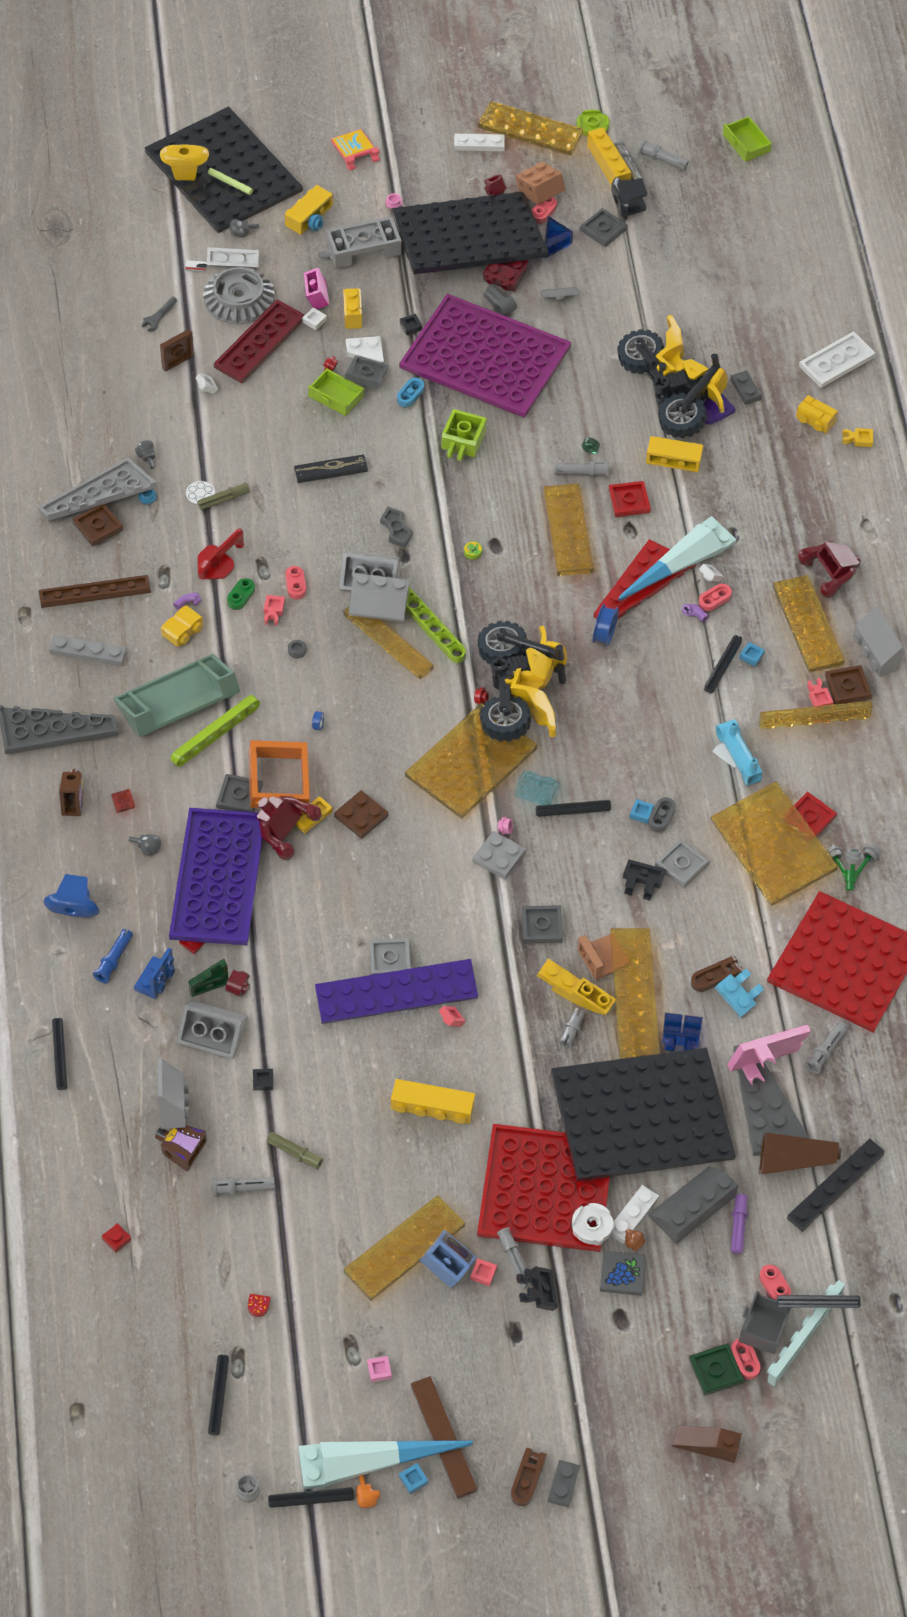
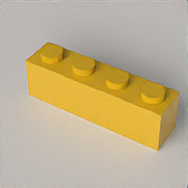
M602 127L589 131L587 147L609 183L612 184L615 177L620 180H631V171L605 129Z
M395 1079L391 1096V1109L396 1112L413 1113L420 1117L430 1116L437 1120L446 1119L458 1124H470L475 1104V1093Z

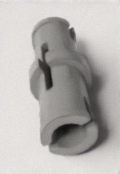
M579 1008L573 1009L569 1022L565 1024V1031L559 1041L563 1047L566 1040H568L566 1048H571L576 1034L580 1031V1024L585 1016V1012L581 1010L578 1015Z

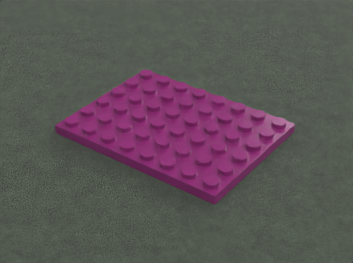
M447 293L400 361L399 368L525 418L571 348V342Z

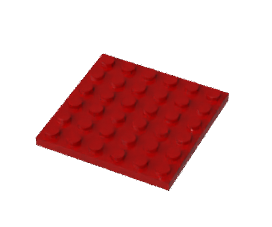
M819 891L769 974L767 982L874 1033L907 975V931Z
M493 1124L477 1237L500 1239L497 1232L509 1227L514 1241L601 1252V1245L587 1244L574 1236L572 1218L575 1211L581 1206L585 1207L591 1203H596L606 1207L610 1177L577 1182L565 1132ZM595 1220L587 1222L590 1227L597 1226Z

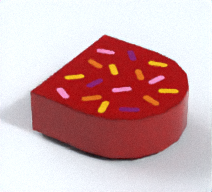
M250 1293L248 1299L249 1313L254 1317L264 1316L269 1310L271 1298Z

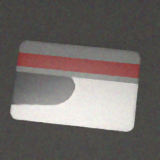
M187 260L185 271L206 272L207 262Z

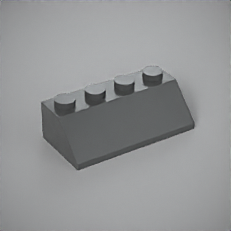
M708 1166L650 1212L648 1216L677 1244L735 1198L738 1184L724 1170Z

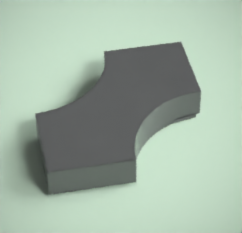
M387 507L380 518V523L385 525L390 532L389 542L405 548L413 536V531L403 523L404 512Z

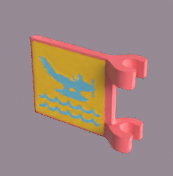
M362 129L331 139V142L345 160L349 170L356 169L353 163L355 158L370 154L373 162L380 161L378 156L380 153L379 149L373 146Z

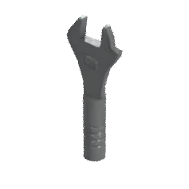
M172 296L155 314L143 318L142 327L149 324L151 327L147 329L148 332L156 330L160 318L177 302V299Z

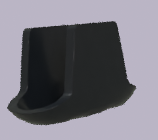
M615 177L611 184L612 196L620 216L627 221L628 216L646 210L643 197L647 196V190L641 179L620 180Z

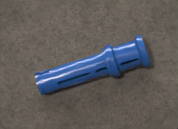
M122 929L108 955L101 959L99 968L93 972V977L101 983L109 982V976L112 971L117 969L118 959L133 937V933L130 930L125 934L126 929Z

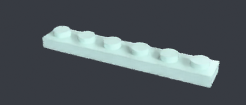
M838 1280L834 1286L831 1284L828 1287L825 1295H842L845 1284ZM814 1308L815 1312L813 1315H808L802 1323V1330L794 1333L790 1340L792 1342L790 1346H785L780 1352L779 1361L777 1363L773 1362L767 1371L769 1374L768 1383L775 1387L832 1308Z

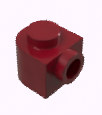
M500 174L484 180L486 185L484 189L488 196L504 194L507 189L504 179Z
M233 969L227 981L225 991L239 997L243 994L246 995L250 988L248 983L250 975L244 971Z

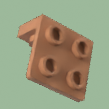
M613 934L593 942L589 941L586 935L578 938L577 951L595 980L630 965L629 960Z

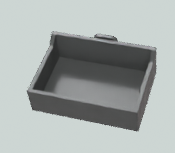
M756 1290L750 1308L746 1306L742 1317L746 1319L738 1342L775 1354L791 1308L778 1307L777 1300L765 1297Z

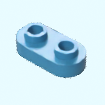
M419 378L408 380L397 393V403L402 407L412 406L424 392V382Z

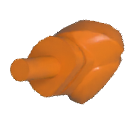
M364 1475L358 1476L360 1485L356 1488L358 1506L361 1508L376 1506L377 1499L380 1498V1491L373 1490L371 1484H366Z

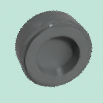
M293 640L289 643L288 654L292 658L299 659L305 656L307 650L306 644L303 641Z

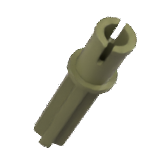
M247 482L235 487L230 486L227 490L198 500L197 505L200 510H204L231 499L236 500V497L250 493Z
M274 1132L268 1134L267 1143L297 1158L298 1162H304L316 1170L322 1165L323 1158L313 1154L308 1148H302Z

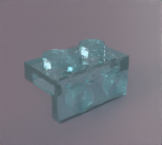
M523 771L517 781L515 797L541 805L552 804L553 796L558 790L560 782L552 777L539 776L532 771Z

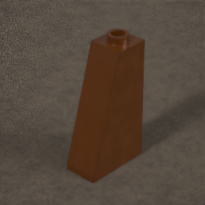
M763 1133L758 1174L763 1175L835 1164L841 1158V1148H839L838 1142Z

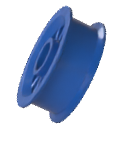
M605 604L602 605L593 632V643L598 641L606 643V647L609 646L617 624L618 607L611 609L606 607Z

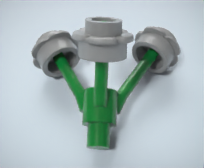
M835 845L828 847L824 858L828 859L830 863H837L845 878L846 890L854 891V883H856L859 874L868 862L875 863L876 860L880 859V851L876 846H865L863 853L857 848H850L849 851H846V861L851 864L850 870H845L839 860L843 856L840 847ZM862 862L857 871H855V864Z

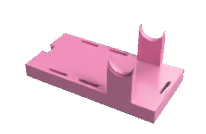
M807 1024L740 1044L727 1065L730 1071L742 1068L752 1086V1080L755 1078L765 1082L756 1064L761 1063L764 1068L765 1061H772L776 1065L774 1058L798 1052L803 1044L802 1040L808 1037L811 1030Z

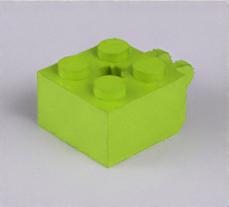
M453 409L442 433L441 449L448 450L447 457L451 458L454 452L458 453L457 460L462 461L464 455L476 457L486 434L487 418Z

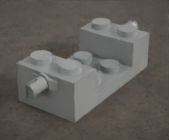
M390 216L326 230L328 251L318 252L319 259L330 257L336 269L352 265V256L382 249L385 258L401 255L402 241L394 220Z

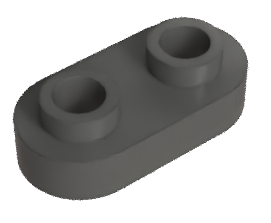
M668 797L658 800L649 816L648 825L651 830L661 832L667 828L675 813L676 804L674 800Z

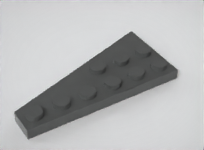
M0 705V727L5 754L118 735L114 715L93 713L91 715H81L79 712H72L70 714L62 713L61 710L39 708L27 710L21 709L18 706L6 708Z
M739 1045L733 1047L734 1053L739 1047ZM765 1062L764 1068L761 1063L756 1064L765 1082L755 1078L752 1080L753 1086L748 1081L742 1068L737 1070L753 1156L761 1155L763 1133L809 1138Z

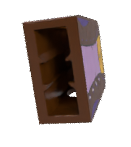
M71 769L69 772L62 773L59 788L62 816H81L83 780L82 773L77 769ZM70 794H74L73 800L68 798Z
M188 1125L183 1128H171L170 1131L160 1127L155 1134V1138L162 1141V1154L187 1172L207 1142L206 1131Z

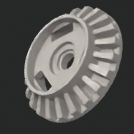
M234 267L222 270L220 274L216 273L213 279H209L208 285H205L203 293L204 304L208 312L214 318L229 324L238 325L255 322L274 303L273 285L269 279L264 277L263 273H256L254 269L245 267ZM224 285L223 294L218 295L217 291ZM242 293L243 296L236 297L235 294Z

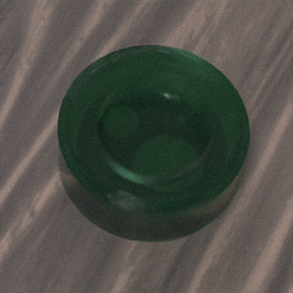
M587 437L583 440L581 446L584 451L595 454L600 448V443L593 438Z

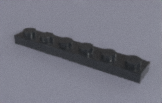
M869 1138L788 1214L787 1219L803 1232L884 1155L885 1151Z

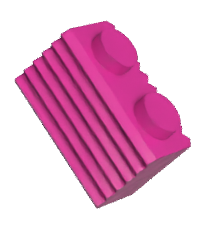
M320 268L305 272L303 274L305 294L311 306L315 309L328 306L327 283Z

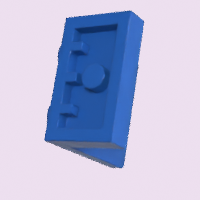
M168 948L161 959L155 956L151 958L134 985L135 991L153 999H156L158 994L164 991L168 978H172L175 972L172 949Z

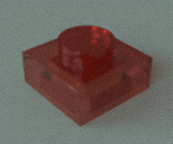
M130 789L111 794L117 813L135 808Z

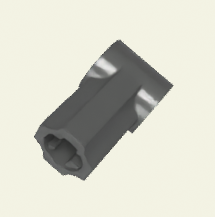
M491 285L487 287L484 292V298L494 306L496 313L506 316L517 309V304L513 297H506L496 286Z

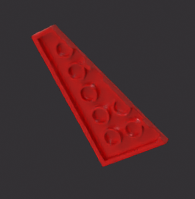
M649 539L595 610L593 617L597 619L602 605L605 604L606 607L611 609L618 607V619L626 614V611L632 607H637L644 599L652 597L668 586L672 580L683 576L685 571L696 567V564L667 576L618 601L622 593L670 550Z

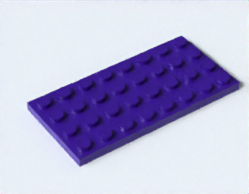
M189 807L169 940L248 946L263 841L259 828L260 823L257 820L258 813Z

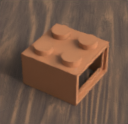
M544 162L537 163L530 169L523 170L522 173L516 175L518 191L523 192L526 198L536 204H540L565 191L562 173Z

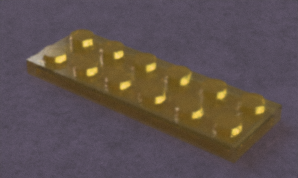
M490 101L478 123V128L503 134L507 137L570 156L583 135V128Z
M579 483L543 486L557 576L593 573L594 567Z
M804 575L773 582L774 592L808 672L844 665V657L809 576Z
M437 1195L345 1267L344 1273L372 1301L420 1263V1258L444 1229L453 1236L465 1227V1222Z

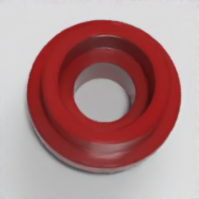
M334 356L328 357L323 366L325 369L327 368L333 372L338 361Z
M481 687L475 690L474 702L479 704V706H484L489 700V692H487L486 688Z

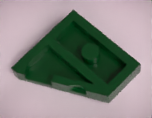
M220 960L188 981L189 992L192 997L226 986L229 979L226 960Z

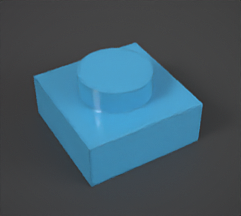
M748 642L741 652L739 659L756 667L764 656L765 650Z
M636 799L629 818L648 824L654 805Z
M418 1463L399 1473V1478L409 1494L428 1484V1479Z

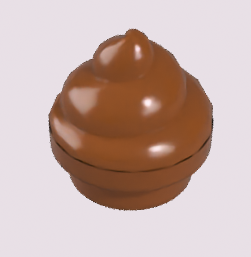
M631 1229L625 1231V1245L628 1249L631 1248L633 1251H636L645 1243L646 1240L643 1238L644 1234L642 1232Z

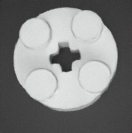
M591 1203L589 1206H581L575 1211L572 1218V1228L574 1236L580 1241L587 1244L601 1245L612 1234L614 1222L606 1207ZM595 1220L597 1226L590 1227L587 1222Z

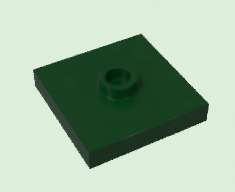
M729 1343L690 1355L688 1358L704 1396L744 1383L743 1376Z

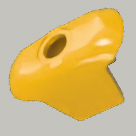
M169 145L162 148L160 152L161 160L171 166L175 180L194 181L197 167L205 163L209 157L208 149L197 145Z

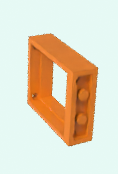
M250 740L248 750L250 808H260L258 802L264 797L269 800L272 796L276 798L292 796L303 803L309 804L307 742ZM257 758L301 759L302 794L258 793Z

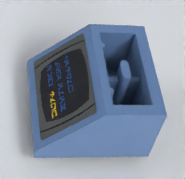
M444 1229L419 1261L451 1288L470 1268L476 1256Z

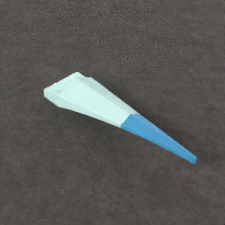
M711 516L682 538L622 593L618 601L682 569L723 553L736 543V539Z
M473 1441L320 1442V1444L299 1446L303 1489L325 1488L394 1465L468 1447L473 1444Z

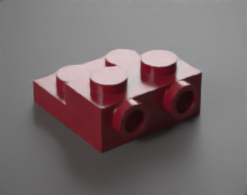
M529 260L487 265L483 272V279L488 284H495L506 291L511 290L515 292L529 266Z

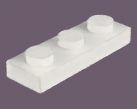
M455 134L454 150L504 151V135Z
M208 247L207 265L259 267V250Z
M642 1185L614 1220L613 1231L610 1236L625 1244V1231L627 1229L635 1230L659 1200V1195Z

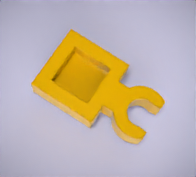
M855 428V432L848 429L842 431V436H847L843 437V444L854 442L855 446L858 447L873 446V429Z

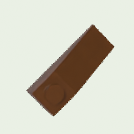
M677 1426L672 1447L735 1463L742 1433L723 1428Z

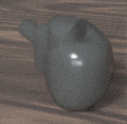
M234 219L230 222L231 233L238 237L249 233V229L259 228V224L249 225L248 221Z
M150 440L139 442L135 448L136 455L142 458L143 461H148L150 469H154L152 461L155 459L153 442Z
M142 834L139 838L129 837L128 839L131 842L138 843V847L147 856L156 853L161 846L160 837L153 834Z

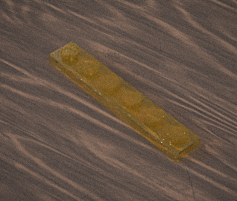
M349 607L343 610L345 617L419 679H422L434 669V665L380 619L350 616Z
M871 701L764 711L760 712L759 727L760 729H772L774 727H791L793 725H810L813 723H829L853 719L863 720L871 718L873 706Z

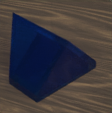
M550 216L547 217L544 241L548 250V257L573 243V231Z

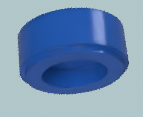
M316 711L312 719V728L321 731L324 724V712Z

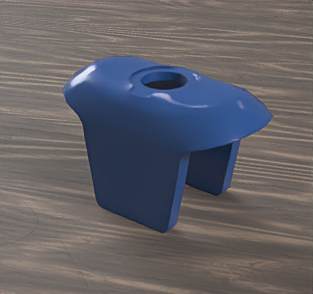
M65 874L57 892L45 897L43 902L45 907L53 913L86 918L99 914L97 905L90 900L88 878L84 876Z

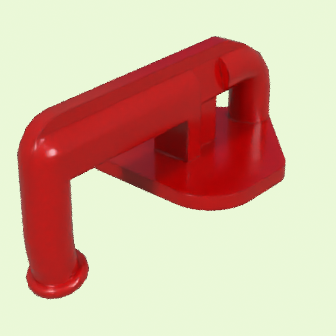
M241 528L232 533L219 547L208 545L198 554L199 579H224L232 572L234 561L226 552L234 545L237 548L244 547V533Z

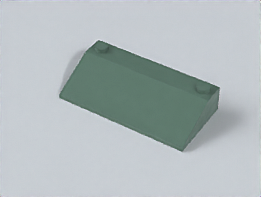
M211 654L116 696L113 700L132 730L141 737L147 736L154 730L225 698H231L239 693L240 689L235 672L214 654Z

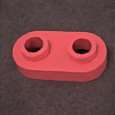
M554 197L537 204L532 209L536 223L546 222L555 212L557 200Z
M298 566L289 567L286 570L288 595L292 599H301L306 595L304 571Z
M718 584L702 593L698 604L704 611H712L731 599L732 590L726 584Z
M766 1265L761 1269L759 1279L771 1299L777 1300L778 1295H791V1289L778 1267ZM772 1272L774 1275L769 1276L767 1273ZM781 1289L784 1293H778L777 1290Z
M736 1339L732 1343L731 1350L744 1379H755L760 1373V1363L754 1348L738 1342L739 1339ZM742 1349L745 1351V1353L741 1354L738 1352V1350ZM746 1368H751L753 1371L747 1372Z

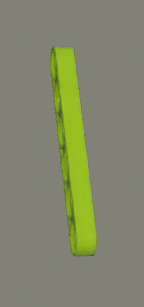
M409 587L406 612L452 662H463L466 658L465 647ZM417 603L419 606L416 608L409 607V604ZM428 615L429 619L422 620L420 619V616ZM432 627H439L440 631L433 632L430 629ZM443 639H450L451 643L443 644L441 641ZM454 651H460L462 652V655L454 656L452 653Z
M254 695L247 696L172 753L170 760L177 767H181L255 712L260 705V701Z

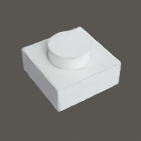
M312 308L302 318V322L314 330H317L327 321V315L315 308Z
M202 373L195 377L199 388L203 392L212 394L217 392L218 388L212 377Z
M703 564L699 569L703 573V577L709 582H720L724 577L712 565Z

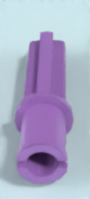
M737 1194L735 1196V1208L732 1212L734 1219L731 1252L734 1254H741L743 1252L745 1222L748 1217V1196L744 1194Z

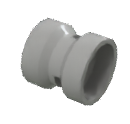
M245 1474L237 1481V1495L242 1502L251 1503L259 1495L258 1481L253 1475Z

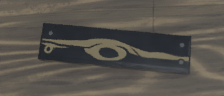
M362 454L295 465L294 471L297 483L368 472L365 456Z

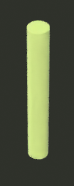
M210 168L208 171L209 175L249 195L253 192L252 188L213 168Z

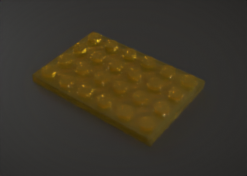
M482 703L405 772V777L461 819L534 753L538 747L535 742L525 735H521L517 740L512 739L510 742L506 740L500 742L497 739H491L489 735L486 736L481 728L480 720L482 706L484 707Z
M777 781L711 816L712 823L770 906L777 904L838 870L836 863Z

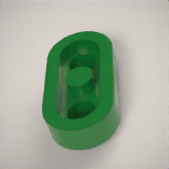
M243 578L236 583L227 596L229 608L239 610L246 605L255 592L253 580Z

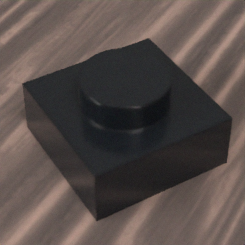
M416 314L400 318V325L406 335L422 331V324Z
M253 1069V1091L273 1090V1069Z

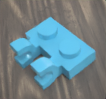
M747 969L743 970L735 978L732 974L728 975L715 986V989L740 1018L756 1005L753 999L764 990L760 984L748 993L740 984L751 975Z

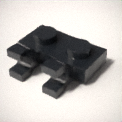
M628 859L623 873V879H627L624 894L632 896L635 883L638 882L646 885L643 899L650 901L654 887H661L666 869Z
M535 1266L532 1269L526 1268L524 1274L516 1275L517 1283H533V1288L529 1287L527 1293L519 1294L520 1302L530 1303L534 1301L536 1302V1308L550 1311L558 1308L551 1269Z

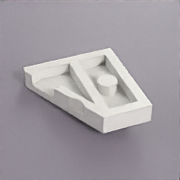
M380 336L346 339L347 357L354 358L359 356L384 364Z

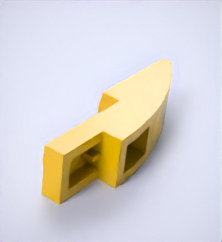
M549 958L537 974L540 979L553 987L552 991L576 1005L595 1013L606 1015L616 1001L614 997L584 977L580 980Z

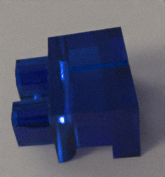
M665 1012L662 1037L665 1051H675L676 1045L684 1046L683 1051L698 1048L703 1017L685 1015L683 1033H681L683 1015Z

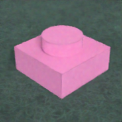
M388 1356L367 1360L371 1382L392 1379Z

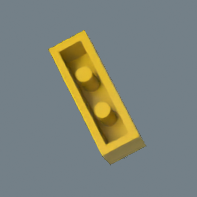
M316 185L302 199H299L291 209L285 212V226L302 235L309 228L308 221L313 214L322 216L333 206V194Z
M650 436L646 464L699 472L703 445Z

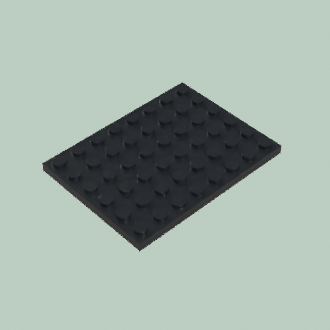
M229 106L145 147V153L217 233L230 228V222L234 219L244 221L303 191V186ZM169 145H197L207 148L209 157L205 163L197 167L194 181L175 180L171 166L165 164L160 158L162 148ZM213 168L252 188V194L249 195L209 175V169Z
M523 192L392 208V216L414 275L548 257L547 247Z
M707 1047L551 1068L550 1073L577 1182L734 1160L736 1157Z

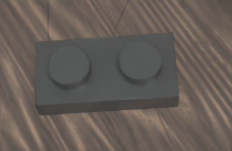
M747 370L731 375L730 380L745 405L761 400L762 395Z
M559 1460L548 1497L549 1503L569 1508L580 1465Z

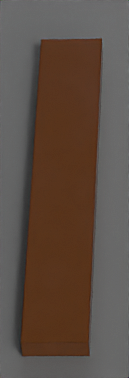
M148 575L39 590L41 608L151 593Z
M431 1376L411 1383L412 1391L433 1441H457ZM461 1448L439 1453L456 1498L458 1499L477 1492L476 1484Z

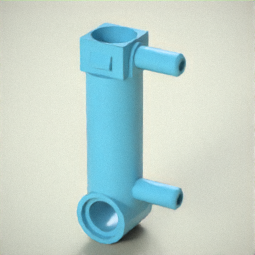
M733 719L716 725L718 739L721 743L724 742L746 786L760 782L763 772L758 764V760L753 757L741 736L737 721Z

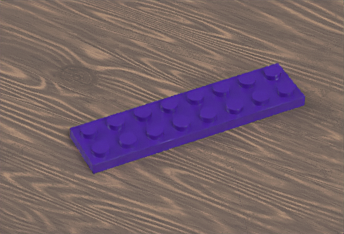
M471 959L315 984L321 1024L478 998Z

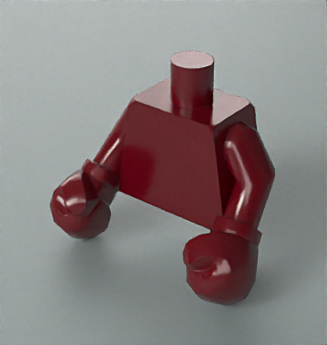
M832 541L824 542L817 547L803 548L798 552V560L801 565L812 566L814 559L818 558L832 578L830 582H824L820 587V593L825 598L833 597L838 589L856 574V569L861 563L860 557L854 555L847 545L837 544Z
M272 796L269 800L264 797L258 802L261 811L257 815V820L260 823L261 837L272 846V849L275 850L279 858L284 861L290 860L294 856L295 850L290 843H284V839L300 819L302 813L307 815V818L311 821L317 822L322 816L321 809L317 805L303 803L292 796H280L279 798Z

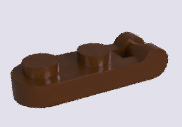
M731 956L695 972L691 977V986L698 992L707 991L718 985L730 974L735 978L744 969L737 964L738 960L736 957Z
M526 1447L511 1489V1500L515 1505L526 1506L531 1502L546 1461V1453L540 1452L539 1454L533 1452V1449ZM532 1460L537 1463L536 1465L529 1463V1461Z

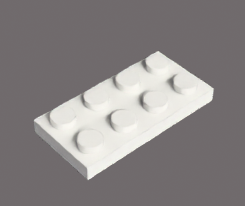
M853 331L800 361L799 367L820 388H823L875 358L876 353Z

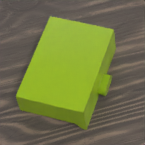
M749 116L730 124L724 123L723 136L745 162L771 152L772 143Z
M326 368L312 385H308V396L347 416L364 397V388Z

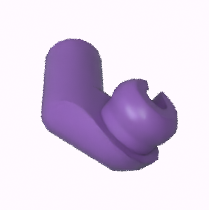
M196 592L181 596L173 605L177 610H180L189 602L197 605L202 599Z
M684 604L682 606V612L686 616H697L702 622L709 618V615L697 604Z

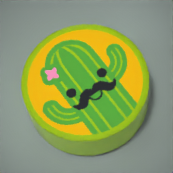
M475 541L466 543L464 546L465 557L471 560L478 559L482 555V546Z

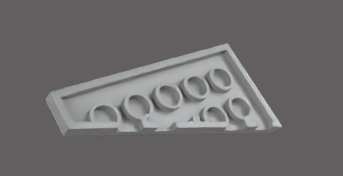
M126 458L38 507V510L44 518L50 521L155 489L158 486L153 478L131 459Z

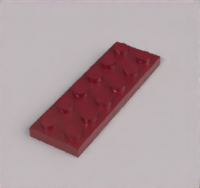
M277 299L213 363L214 368L243 383L302 323V318L305 314Z

